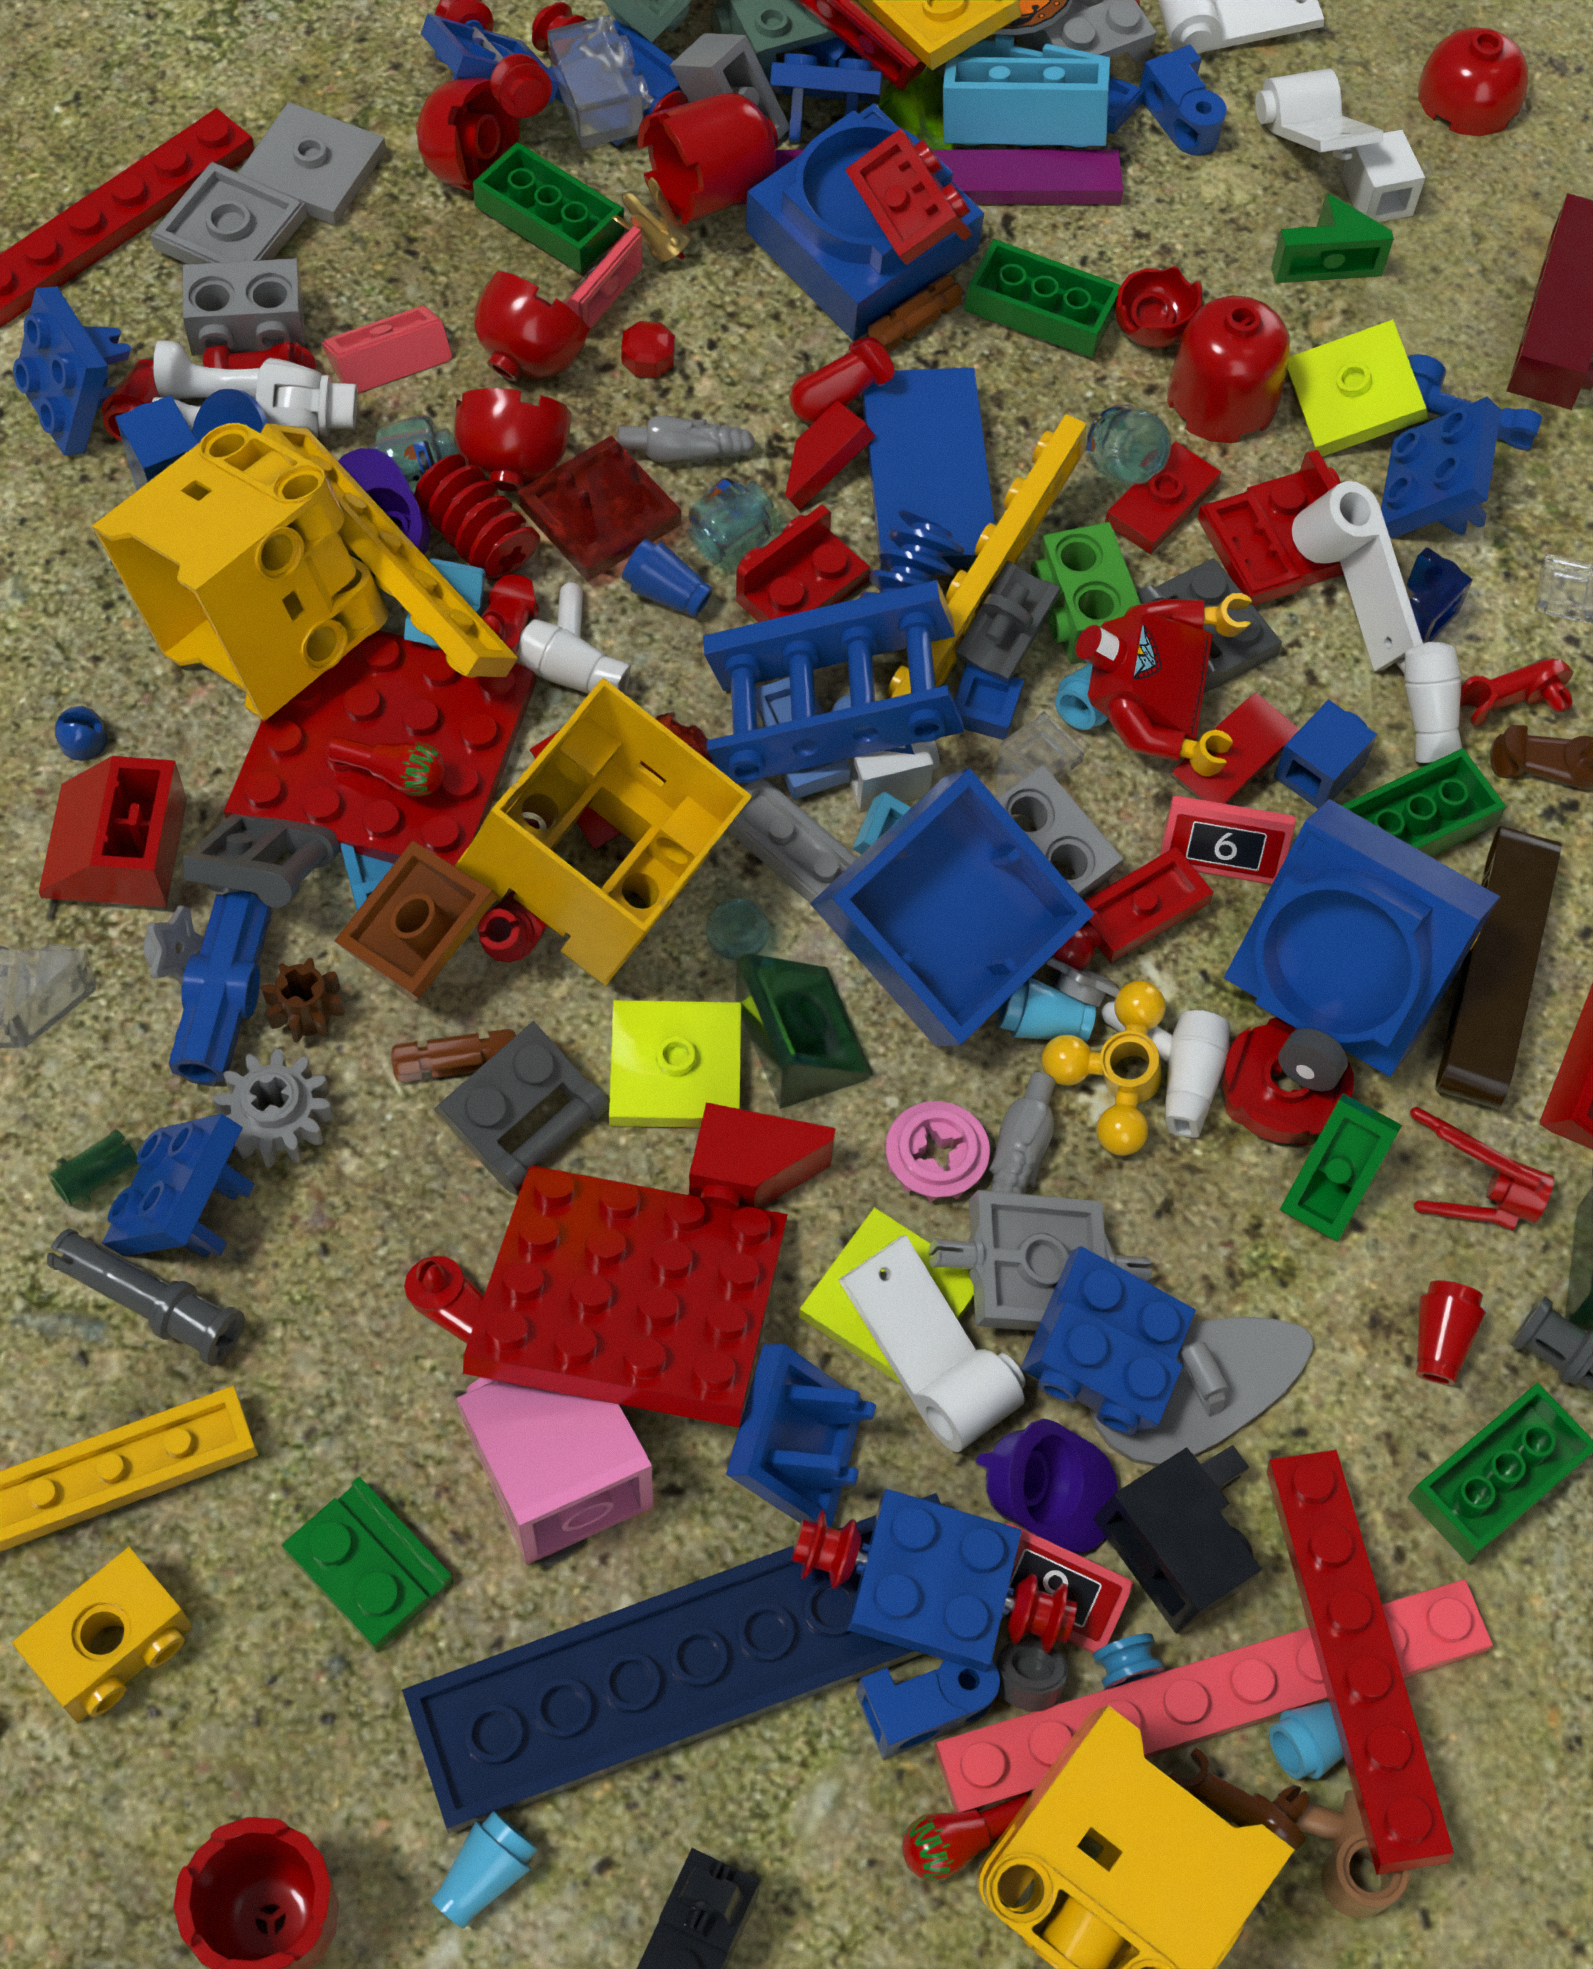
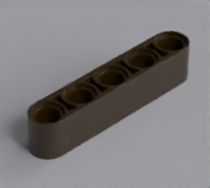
M1500 825L1494 835L1487 856L1481 886L1497 894L1500 898L1485 922L1472 949L1469 950L1462 964L1435 1083V1090L1497 1109L1502 1106L1515 1068L1562 848L1561 842Z

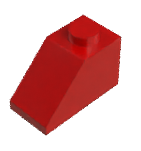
M706 1102L689 1172V1195L700 1197L704 1205L736 1211L739 1205L760 1209L830 1167L836 1128Z

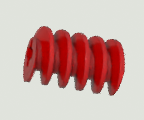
M459 453L447 456L436 462L423 474L417 483L414 496L420 509L429 518V522L439 532H442L443 538L453 548H456V553L466 563L485 570L486 580L499 579L504 575L515 572L527 563L536 552L540 543L539 533L533 527H526V519L518 511H512V503L505 496H499V489L491 480H485V473L477 465L466 466L465 458Z

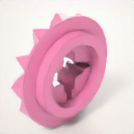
M942 1101L923 1102L901 1113L891 1125L885 1144L888 1172H893L895 1177L901 1182L905 1193L914 1191L924 1195L930 1203L937 1198L951 1196L958 1200L966 1190L974 1185H979L990 1156V1146L986 1131L977 1118L958 1105ZM927 1132L931 1141L935 1140L940 1148L950 1146L953 1149L948 1153L947 1171H944L942 1166H938L934 1158L926 1160L919 1158L926 1152Z

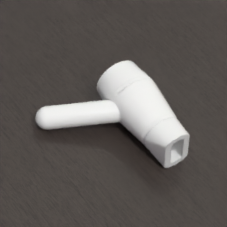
M568 582L564 584L559 593L557 626L537 619L531 621L520 634L516 663L530 669L536 676L542 677L544 680L585 693H590L604 677L625 694L628 687L631 665L608 656L606 657L604 653L580 638L583 591L577 583Z
M1427 642L1414 646L1406 651L1405 657L1396 662V664L1404 674V681H1406L1404 686L1414 729L1417 732L1415 761L1430 763L1462 749L1458 730L1462 679L1460 678L1461 672L1454 646L1442 642Z
M1110 1001L1102 1009V1018L1105 1023L1117 1031L1123 1032L1125 1027L1118 1021L1115 1015V1001ZM1204 1010L1183 1012L1179 1017L1173 1036L1158 1026L1148 1030L1147 1036L1157 1047L1159 1058L1168 1063L1165 1118L1168 1131L1181 1137H1199L1229 1052V1022L1215 1013Z

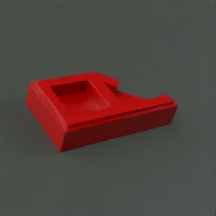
M838 400L795 442L785 496L799 511L876 436L863 420Z

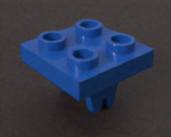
M787 53L785 54L784 63L772 62L770 86L774 94L792 96L790 143H801L805 97L846 101V116L853 110L857 112L858 102L880 104L882 72L872 71V62L861 59L841 58L839 59L838 68L818 66L817 56Z
M57 286L36 288L30 314H27L24 319L25 335L19 358L15 360L13 366L14 380L19 391L26 394L36 410L43 430L51 434L64 456L82 454L86 451L97 408L102 407L103 402L116 388L106 387L109 379V374L107 373L108 365L127 360L130 355L131 346L126 343L117 344L121 335V331L118 328L82 326Z
M1488 396L1462 408L1454 409L1448 414L1418 427L1408 429L1393 437L1381 505V512L1391 539L1436 521L1461 535L1466 533L1467 521H1470L1477 527L1485 525L1487 514L1480 504L1488 499L1490 481L1493 477L1494 469L1492 466L1501 409Z
M221 1113L159 1128L151 1133L138 1152L137 1163L140 1167L130 1187L118 1195L109 1210L108 1222L111 1225L102 1244L122 1256L181 1246L205 1258H208L211 1253L221 1256L227 1242L199 1223L198 1219L212 1190L236 1200L239 1194L249 1197L255 1186L253 1182L226 1163L243 1127Z
M763 1344L726 1475L800 1524L803 1519L815 1523L819 1511L824 1510L827 1527L832 1528L842 1487L853 1486L857 1482L859 1470L848 1467L859 1423L860 1421L873 1419L876 1404L863 1401L858 1391L845 1388L787 1345Z

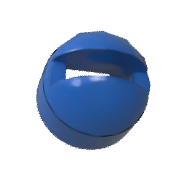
M84 706L70 707L60 714L55 724V736L62 753L68 758L80 761L89 760L99 755L107 745L108 735L103 720L91 708Z

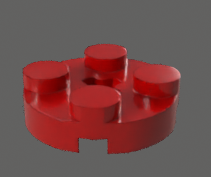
M1276 1017L1269 1019L1267 1025L1257 1026L1249 1031V1027L1241 1032L1229 1049L1221 1075V1086L1225 1095L1224 1107L1227 1115L1252 1133L1270 1141L1288 1144L1296 1143L1304 1146L1316 1143L1342 1094L1344 1093L1349 1097L1352 1096L1354 1073L1350 1061L1339 1082L1331 1090L1315 1091L1304 1087L1301 1090L1292 1089L1291 1092L1285 1091L1277 1087V1083L1272 1080L1271 1074L1280 1076L1283 1072L1279 1064L1278 1055L1289 1035L1297 1030V1028Z

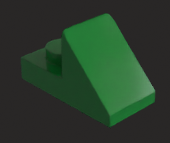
M1326 194L1317 227L1302 226L1281 229L1271 265L1275 283L1382 276L1394 240L1392 230L1335 196Z
M1343 1093L1279 1210L1338 1242L1402 1125Z

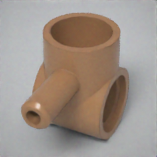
M1348 1790L1345 1792L1341 1812L1309 1802L1305 1813L1295 1824L1301 1831L1334 1841L1332 1852L1327 1857L1321 1874L1322 1887L1331 1905L1346 1916L1365 1919L1379 1914L1398 1900L1408 1886L1410 1870L1380 1874L1381 1886L1379 1892H1367L1355 1884L1350 1875L1349 1865L1351 1858L1360 1857L1373 1863L1354 1791Z

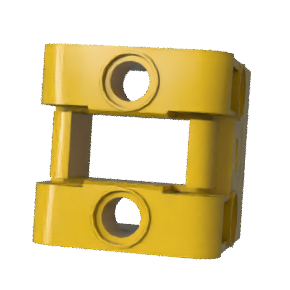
M227 423L209 431L201 439V442L92 525L162 654L179 666L201 663L246 692L245 708L263 721L271 717L321 674L334 667L344 655L367 636L380 630L389 616L388 608L370 569L363 562L349 555L338 532L345 520L344 513L324 470L319 465L295 453L287 446L279 444L241 423Z
M603 677L522 776L490 810L473 842L463 853L455 867L492 889L498 895L496 901L499 904L512 890L516 892L513 898L562 937L566 933L571 936L560 952L603 986H606L711 854L709 850L743 809L752 795ZM643 761L646 765H648L651 769H653L656 773L663 777L666 780V782L664 783L662 780H660L657 776H655L652 772H650L647 768L640 764V762ZM591 800L592 802L589 807L636 844L601 889L552 851L575 824ZM530 812L540 816L544 820L547 829H536L530 826L524 820L522 813ZM630 890L639 894L646 908L640 909L630 905L625 900L622 891Z
M1108 1705L1091 1711L982 1861L977 1872L976 1888L980 1900L985 1906L1024 1938L1022 1942L1055 1969H1216L1238 1939L1246 1919L1295 1849L1263 1824L1239 1827L1234 1822L1228 1823L1145 1759L1140 1729ZM1085 1834L1103 1847L1095 1860L1077 1847ZM1031 1882L1028 1896L1021 1903L1014 1905Z

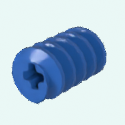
M899 510L900 518L909 527L894 526L891 528L889 537L900 549L884 548L879 554L880 561L890 571H872L869 576L870 582L881 593L933 581L934 575L953 576L955 570L942 557L944 553L963 554L965 548L952 537L951 532L935 522L915 513ZM864 592L861 594L860 598L880 593Z

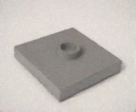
M288 102L238 173L304 202L307 215L336 226L386 152L385 137Z
M211 162L151 233L153 249L187 264L273 260L307 218L306 204Z

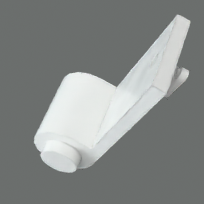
M1158 0L1172 48L1177 50L1191 44L1197 54L1324 27V17L1318 0Z
M1331 68L1266 79L1262 91H1258L1256 94L1255 108L1257 118L1261 124H1267L1268 129L1273 134L1318 152L1333 150L1334 157L1348 160L1352 159L1351 147L1384 142L1383 130L1342 116L1340 86L1338 78Z
M1345 481L1336 485L1295 517L1292 525V537L1297 549L1305 558L1315 563L1325 564L1340 561L1374 672L1380 671L1404 658L1406 651L1414 646L1423 644L1381 508L1375 495L1366 486L1358 482Z
M906 1235L898 1237L838 1279L934 1436L948 1449L957 1453L962 1451L1024 1404L1022 1388L1025 1387L1026 1382L1018 1365L1004 1353L996 1355L989 1350H976Z

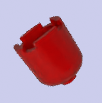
M737 93L713 95L647 115L639 125L637 139L639 150L648 147L652 171L644 173L645 182L648 186V181L651 177L657 181L674 216L682 218V224L697 221L747 200V191L774 173L776 149L778 147L776 128L753 101Z
M1235 295L1211 300L1195 311L1183 331L1169 377L1167 391L1169 407H1175L1176 412L1187 421L1185 429L1189 433L1210 442L1232 444L1239 442L1240 435L1255 432L1259 428L1260 431H1264L1269 427L1279 407L1289 363L1290 334L1282 318L1266 303L1251 297Z
M246 1817L215 1829L211 1833V1838L196 1850L188 1866H183L177 1879L173 1908L182 1940L192 1950L198 1960L209 1969H312L322 1960L336 1934L339 1902L325 1858L305 1834L289 1827L287 1823L280 1819ZM278 1909L271 1915L266 1913L269 1910ZM286 1917L283 1928L277 1933V1923ZM260 1921L267 1924L268 1935L260 1931Z

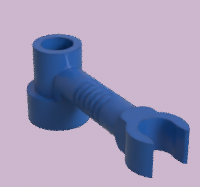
M1422 354L1408 356L1427 412L1443 416L1454 409L1462 408L1472 403L1470 400L1466 401V399L1456 398L1454 395L1441 392L1446 369L1437 359ZM1505 408L1501 410L1497 438L1505 440L1508 445L1516 449L1530 450L1534 437L1537 435L1542 416L1529 409L1515 410Z

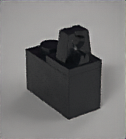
M1234 1445L1202 1464L1187 1447L1115 1492L1093 1518L1176 1634L1236 1595L1262 1570L1254 1559L1252 1547L1246 1537L1238 1529L1231 1527L1221 1514L1230 1504L1222 1491L1237 1482L1241 1475L1250 1468Z
M691 1848L637 1969H726L758 1899L760 1880Z

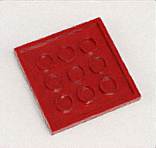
M378 630L372 635L367 636L344 655L334 667L321 674L266 721L261 720L225 806V818L227 819L231 814L284 819L323 826L336 834L339 843L353 846L355 853L392 864L402 855L409 844L414 841L455 867L463 853L473 842L488 816L537 682L536 675L525 666L515 663L506 677L477 676L476 678H469L458 673L446 661L447 654L442 649H434L428 644L404 640V636ZM335 736L377 746L379 743H427L434 746L441 753L446 767L445 778L442 785L428 796H408L398 791L385 780L373 776L368 769L330 760L328 756L329 745Z
M539 1166L529 1167L463 1355V1374L739 1428L783 1244L788 1214L739 1205L738 1210L735 1211L704 1205L700 1197Z

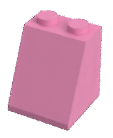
M482 1377L467 1387L466 1394L456 1398L461 1421L526 1565L653 1508L652 1465L619 1404Z

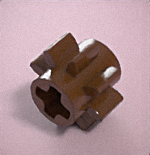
M308 958L304 964H296L289 967L283 963L278 965L280 974L276 979L275 985L267 984L262 986L265 1003L271 1006L266 1011L271 1029L280 1028L285 1024L291 1031L293 1041L296 1043L301 1040L302 1036H311L317 1033L323 1037L328 1036L326 1026L331 1019V1015L342 1016L345 1012L342 998L336 995L340 989L336 972H328L322 976L315 969L313 958Z

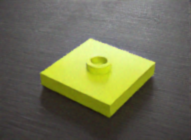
M1393 319L1289 357L1287 370L1315 450L1317 449L1322 457L1429 419L1425 402Z
M613 1000L609 1126L700 1128L706 1102L740 1109L741 1002Z
M874 1207L800 1307L799 1318L902 1385L838 1279L898 1237L906 1235L958 1321H960L974 1301V1286L968 1269L931 1267L929 1259L932 1257L929 1255L931 1243Z

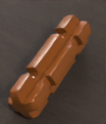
M950 275L941 276L928 285L930 291L924 288L889 312L891 318L888 315H884L870 324L868 327V337L878 339L885 347L887 353L902 344L900 338L906 341L941 317L939 311L942 314H946L958 306L962 301V287L959 283H955Z
M503 1029L488 1031L489 1038L479 1039V1033L430 1039L427 1040V1046L418 1047L417 1041L396 1044L392 1047L391 1051L393 1073L397 1081L407 1082L423 1079L422 1073L427 1072L432 1073V1078L476 1072L510 1042L516 1034L514 1030Z

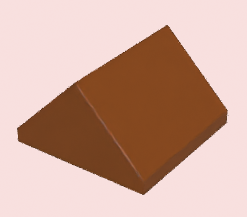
M412 841L334 941L414 1002L423 995L498 898V895L489 887Z

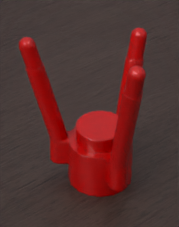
M1413 1107L1410 1110V1115L1413 1119L1429 1127L1440 1139L1495 1169L1486 1192V1198L1496 1202L1495 1208L1418 1200L1414 1203V1210L1416 1212L1490 1222L1511 1231L1515 1229L1519 1218L1534 1224L1539 1220L1551 1196L1554 1185L1553 1175L1510 1159L1419 1107Z

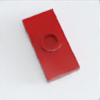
M1175 441L1107 511L1105 523L1110 522L1113 530L1149 554H1152L1218 485L1222 471Z
M1253 490L1200 506L1197 517L1199 523L1228 575L1241 592L1252 600L1251 604L1253 606L1300 591L1304 579Z

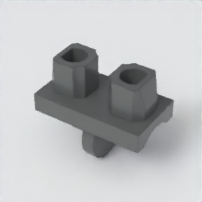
M1007 561L956 649V658L1009 684L1059 597L1060 587L1051 582L1038 579L1022 570L1019 566Z

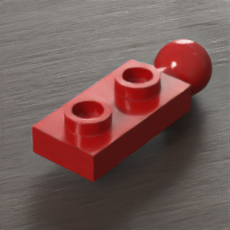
M1174 847L1086 899L1084 902L1095 914L1051 957L1075 969L1084 970L1092 960L1094 949L1098 947L1111 964L1209 905L1214 891L1180 850ZM1051 967L1054 971L1060 973L1059 970Z

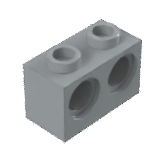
M297 258L182 265L183 321L191 355H203L207 348L219 345H226L231 353L269 350L271 347L289 341V344L297 342L305 348L304 295Z
M1044 764L997 798L1010 815H1025L1035 823L1037 831L1024 832L1050 862H1065L1073 868L1077 879L1065 880L1082 899L1106 883L1122 862L1123 858Z

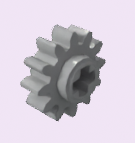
M275 1049L270 1057V1065L261 1066L259 1060L254 1055H246L248 1073L245 1076H240L237 1072L225 1071L223 1074L231 1094L222 1093L213 1096L217 1114L222 1113L243 1127L234 1145L239 1159L244 1160L248 1158L257 1148L260 1149L263 1162L268 1168L273 1166L277 1158L276 1152L286 1150L291 1160L297 1163L301 1161L299 1142L305 1139L311 1144L321 1145L324 1141L317 1122L324 1123L333 1119L334 1115L331 1104L328 1100L324 1099L330 1093L327 1080L324 1075L312 1076L309 1059L305 1056L296 1060L292 1067H287L281 1049Z

